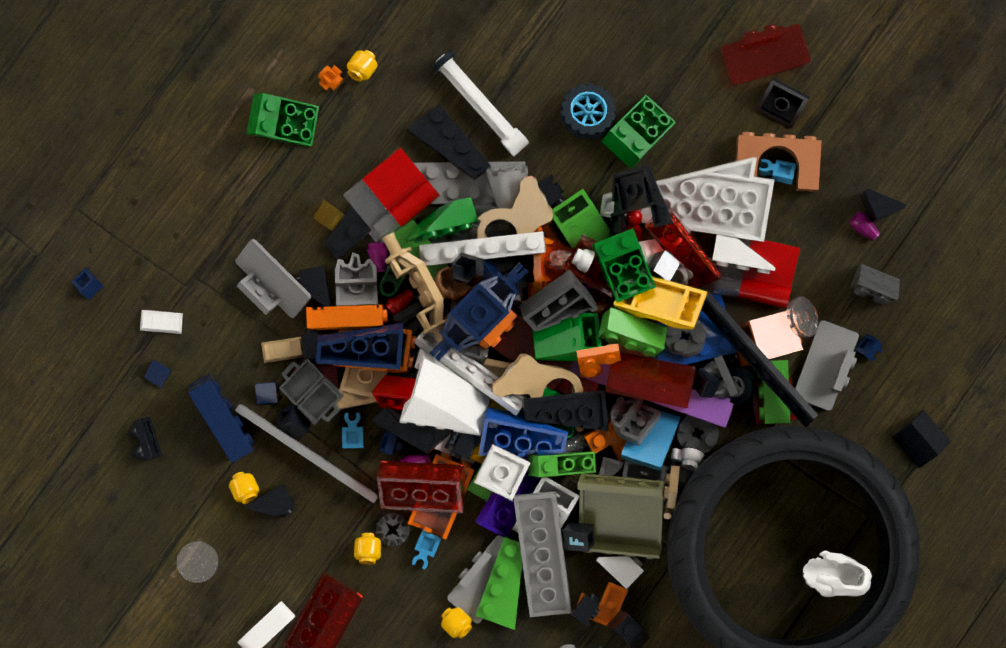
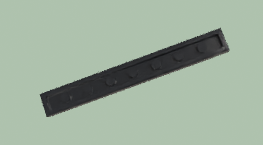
M705 290L707 291V296L701 309L703 313L804 427L810 425L818 414L711 293Z

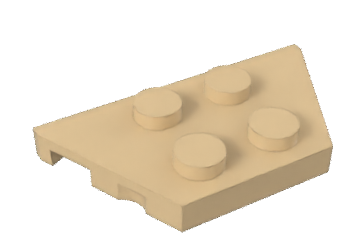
M346 367L339 389L344 397L337 403V406L340 409L377 402L371 392L388 372Z

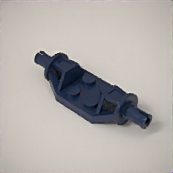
M520 262L507 275H502L498 271L496 273L497 276L479 282L449 312L443 330L439 331L443 336L442 340L430 351V354L433 357L435 356L437 361H440L451 348H455L460 352L462 348L480 343L510 313L515 295L519 293L515 288V284L529 272L526 268H523L518 273L523 267ZM512 289L508 296L505 298V300L502 301L506 294L509 292V290ZM468 335L467 338H465V339H464L463 341H461L460 343L456 344L457 342H459L461 339H463L465 336Z

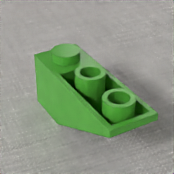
M594 451L527 455L530 462L528 476L549 477L596 473Z

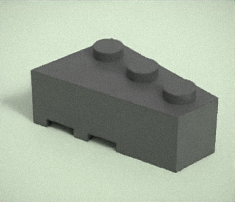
M568 270L519 305L523 319L535 332L559 324L561 320L566 318L579 317V314L583 312L598 310L594 297L571 270Z

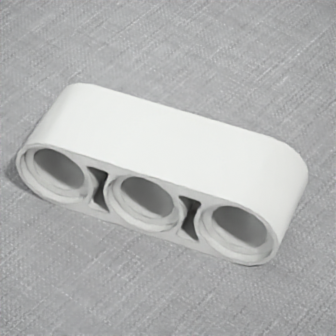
M281 601L237 643L242 648H262L295 615Z

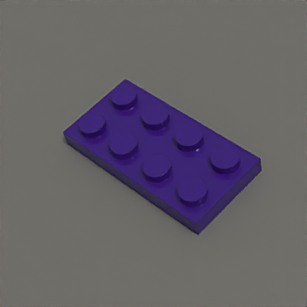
M527 455L524 456V457H521V458H523V459H525V460L528 461V456H527ZM527 469L515 495L533 493L542 477L528 476ZM492 491L475 522L502 537L508 538L517 522L514 498L511 501Z

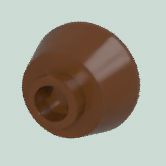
M590 292L594 297L598 310L586 312L598 313V318H600L610 308L611 299L603 292Z

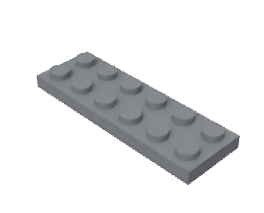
M525 161L488 162L491 165V171L496 166L517 165V169H522V165H525ZM452 162L414 163L440 195L430 205L448 204L455 200L469 197L472 198L473 204L494 202L496 204L487 177V171L476 180H473L455 167Z
M556 491L515 495L514 505L530 617L569 614L572 612Z

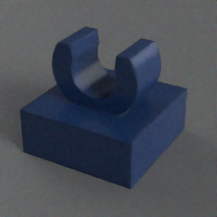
M867 333L856 345L855 350L866 359L875 361L876 359L873 355L877 351L883 352L881 348L883 344Z
M384 431L378 451L392 455L394 449L402 452L404 443L396 441L398 436Z

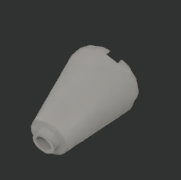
M503 165L493 167V171L487 169V177L497 208L511 209L520 192L521 180L528 176V166L522 165V169H517V165Z

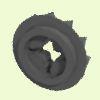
M397 513L384 515L377 523L376 528L378 538L387 546L402 544L408 538L410 531L407 520ZM386 523L392 526L400 523L397 528L399 537L393 533L386 536L389 531Z

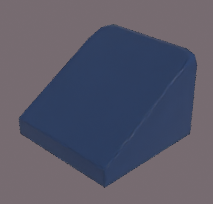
M489 259L484 260L483 278L489 279L497 276L496 273L499 270Z
M85 268L71 281L87 299H91L103 287L102 283L88 268Z
M153 359L144 378L162 388L172 370Z
M277 382L255 383L257 404L278 403Z

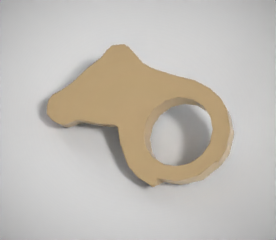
M527 176L521 180L520 192L511 209H491L484 212L478 218L481 221L477 229L478 239L487 238L485 234L486 226L491 221L497 219L511 222L517 234L533 233L539 226L552 220L553 210L548 205L545 195L539 189L537 179L533 176Z
M520 354L516 361L508 365L503 375L492 384L493 393L499 397H504L508 394H528L530 397L543 396L546 385L557 378H565L571 382V393L583 392V387L578 376L570 369L539 364L533 357L527 354Z

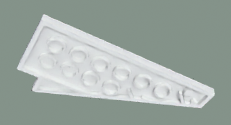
M751 157L659 180L656 183L673 220V224L667 225V227L764 242L774 179L754 177L757 157ZM612 192L603 194L600 210L601 216L610 217L614 213V202L611 201ZM651 207L639 210L642 213L641 222L653 224Z

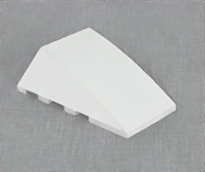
M420 349L414 367L419 369L411 398L403 406L399 423L406 424L409 422L423 427L428 425L434 426L436 429L444 430L446 428L452 429L454 432L480 436L490 397L440 361H437L426 351Z

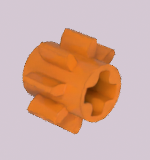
M327 65L318 75V78L321 80L319 85L326 91L329 88L334 91L343 81V78L340 76L342 71L335 65L332 69Z

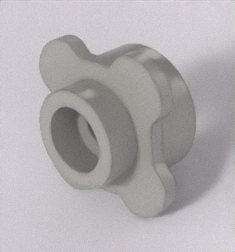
M680 263L672 280L675 283L687 286L688 280L693 277V274L688 268L684 267L683 263Z

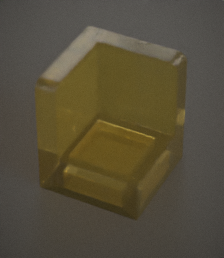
M323 199L322 205L313 218L333 232L344 217V214Z

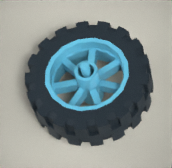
M588 83L587 85L580 84L577 88L573 87L564 96L560 111L561 122L563 126H566L567 132L573 133L574 137L578 139L579 137L583 138V140H589V138H593V140L598 139L599 136L607 134V131L613 126L616 116L614 98H611L610 93L607 90L604 91L603 87L599 85L596 87ZM586 100L585 106L580 104L579 101ZM589 100H593L596 103L593 105L589 103ZM574 105L582 111L573 113ZM600 105L603 112L595 111L594 109ZM593 115L600 116L602 119L596 122ZM582 116V122H580L576 117ZM586 120H591L593 124H585Z

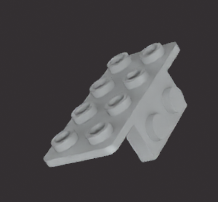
M255 239L250 240L237 257L236 264L247 274L238 283L237 287L265 315L279 305L291 318H294L311 298L310 293Z
M824 320L819 323L795 387L807 403L825 410L833 408L838 392H841L842 388H847L850 379L847 377L849 369L853 370L857 358L854 357L856 353L854 349L859 338L858 333Z
M500 535L495 537L483 553L479 551L472 559V562H474L473 566L470 569L465 568L459 575L460 582L448 595V601L454 606L460 607L475 623H480L483 618L476 616V612L504 539Z

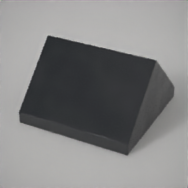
M772 78L755 110L792 129L809 96Z
M868 188L860 195L868 217L872 222L895 214L906 206L902 202Z
M924 410L892 436L918 468H921L937 457L951 442Z

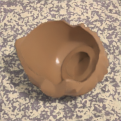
M449 266L439 270L434 278L437 288L445 299L457 300L467 295L471 287L453 281L452 267Z

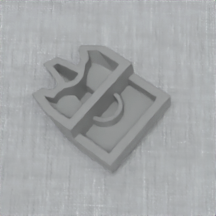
M353 252L349 264H345L343 260L338 259L335 268L336 306H378L377 269L372 260L367 259L364 264H361L359 254Z

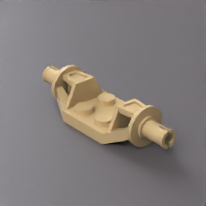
M394 232L382 238L391 254L385 262L390 264L396 278L407 274L410 275L409 281L414 289L417 288L423 307H427L416 315L424 328L423 334L432 333L437 343H439L443 337L439 331L443 330L446 319L443 320L444 299L425 263L410 254L412 251L411 247L402 249ZM429 314L430 324L425 316Z

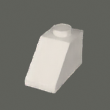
M598 556L596 558L626 589L644 571L640 568L643 564L635 556L632 559L626 556Z

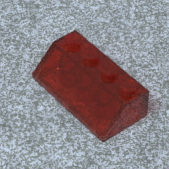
M671 206L667 208L672 217L673 224L654 228L653 219L651 218L644 225L663 250L673 253L675 258L692 272L693 277L688 282L693 288H700L723 277L718 266Z
M620 352L621 361L610 364L605 392L688 408L696 367Z
M381 461L377 475L380 509L463 513L465 494L464 465Z
M323 573L283 646L286 648H336L364 595L334 577Z

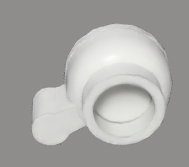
M578 248L572 264L576 265L578 270L586 273L593 261L595 252L589 249L582 250Z
M673 448L670 460L682 462L681 467L684 470L694 472L702 464L704 453L693 448H684L682 450Z

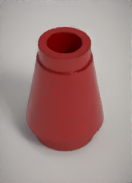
M406 288L387 300V304L384 307L391 316H394L407 308L415 298V295Z

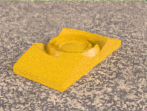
M652 276L656 288L620 302L615 300L613 304L615 308L639 318L657 320L672 328L694 330L706 299L707 291Z

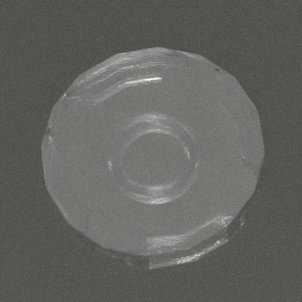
M796 297L789 301L786 316L787 319H790L791 324L789 326L791 330L800 338L813 336L818 329L819 320L812 302L806 297Z
M194 541L186 544L180 550L177 556V568L184 579L193 583H201L209 580L215 574L219 558L216 550L203 541Z

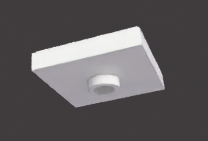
M492 444L474 483L512 501L530 462Z

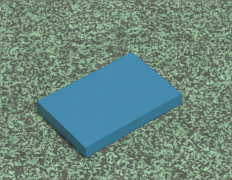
M658 410L661 412L662 417L640 446L626 441L621 458L661 471L681 417Z

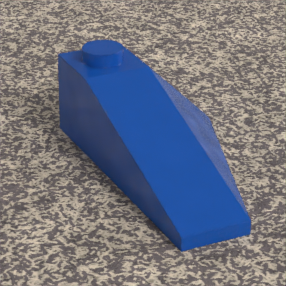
M488 407L478 455L487 456L492 444L519 457L536 453L539 455L564 453L568 432L541 422L524 420L523 416L518 414L515 416L509 411Z

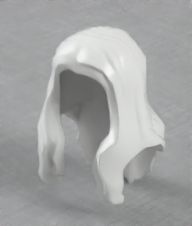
M822 551L819 555L823 556L824 559L819 557L810 559L803 568V577L806 580V584L811 588H815L824 597L847 595L857 597L865 594L871 586L872 575L870 570L841 553Z

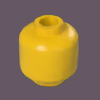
M368 50L356 51L347 63L348 74L356 81L368 80L377 68L375 55Z
M238 472L232 476L233 480L229 483V489L235 501L242 502V504L254 501L259 493V486L254 476L250 473L244 474V472Z
M362 533V537L356 538L354 542L355 559L359 560L360 564H375L376 560H379L381 557V540L374 537L373 533Z
M460 607L448 608L441 616L443 618L441 627L452 638H463L472 628L471 618Z

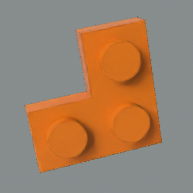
M618 344L576 351L581 378H593L602 374L600 364H613L616 361H621Z
M611 419L608 420V431L592 429L582 435L591 452L594 451L596 454L610 445L618 461L624 460L621 458V453L627 440L620 438L615 433Z
M608 582L601 599L602 601L598 606L600 611L593 621L607 626L620 611L628 589ZM581 593L580 598H579V600H578V603L580 602V600L582 599V597L585 595L584 593Z

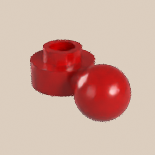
M635 211L626 214L627 230L634 229L638 242H640L642 229L638 224L642 221V213Z

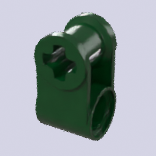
M389 264L379 286L381 295L388 299L397 295L408 274L396 278ZM385 284H393L395 287L394 291L389 294L383 291Z

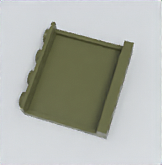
M581 473L578 480V490H580L579 523L594 524L595 540L589 552L585 553L600 552L605 555L620 554L626 557L660 558L663 541L665 481Z

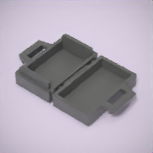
M306 359L301 366L292 362L282 372L286 381L279 389L294 405H298L297 408L313 425H316L321 419L329 422L340 411L337 403L344 397L343 393L328 378H325L326 376L310 359ZM296 367L297 370L288 377L287 374ZM334 407L335 410L326 417L325 415Z

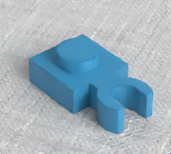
M761 159L760 166L765 168L759 167L758 175L764 177L771 175L774 181L792 185L797 164L776 160V163L773 164L767 159Z
M345 413L344 419L348 423V427L342 428V448H364L363 427H357V423H359L361 418L360 413H356L354 421L349 420V413Z
M422 530L415 550L420 553L413 558L412 565H415L418 559H422L424 561L422 569H426L428 566L427 556L434 557L441 537Z

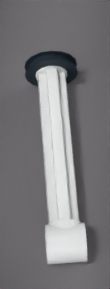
M452 49L436 60V63L430 70L434 69V74L441 71L501 138L500 142L513 157L529 144V141L517 128H513L453 61L457 53L453 54Z

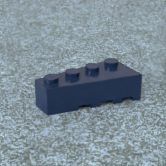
M403 323L318 336L316 363L400 370Z
M208 373L188 385V394L229 460L233 463L253 451L252 444L254 440L249 432L245 434L242 429L244 424L240 417L234 415L231 410L233 407L228 398H224L219 383Z

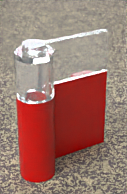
M402 148L398 149L343 194L371 229L369 232L375 242L380 240L382 243L384 242L382 240L383 237L398 231L440 196Z
M738 238L775 267V271L770 270V274L757 272L755 267H749V270H742L736 268L737 264L729 263L728 267L719 265L717 276L713 275L710 287L714 288L713 292L787 309L800 248L768 240L762 242Z

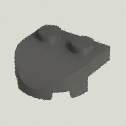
M632 397L631 400L626 401L619 400L614 404L610 413L615 433L620 438L637 446H640L662 417L660 411L643 404V399L639 397Z

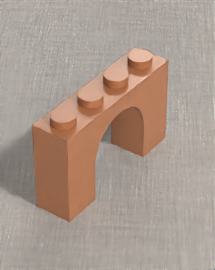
M742 132V135H738L735 161L757 157L754 177H757L758 161L761 154L769 149L779 148L790 153L797 164L795 191L817 192L819 190L822 140H816L817 137L804 136V139H796L795 135H783V138L775 137V134L763 133V136H754L755 133Z

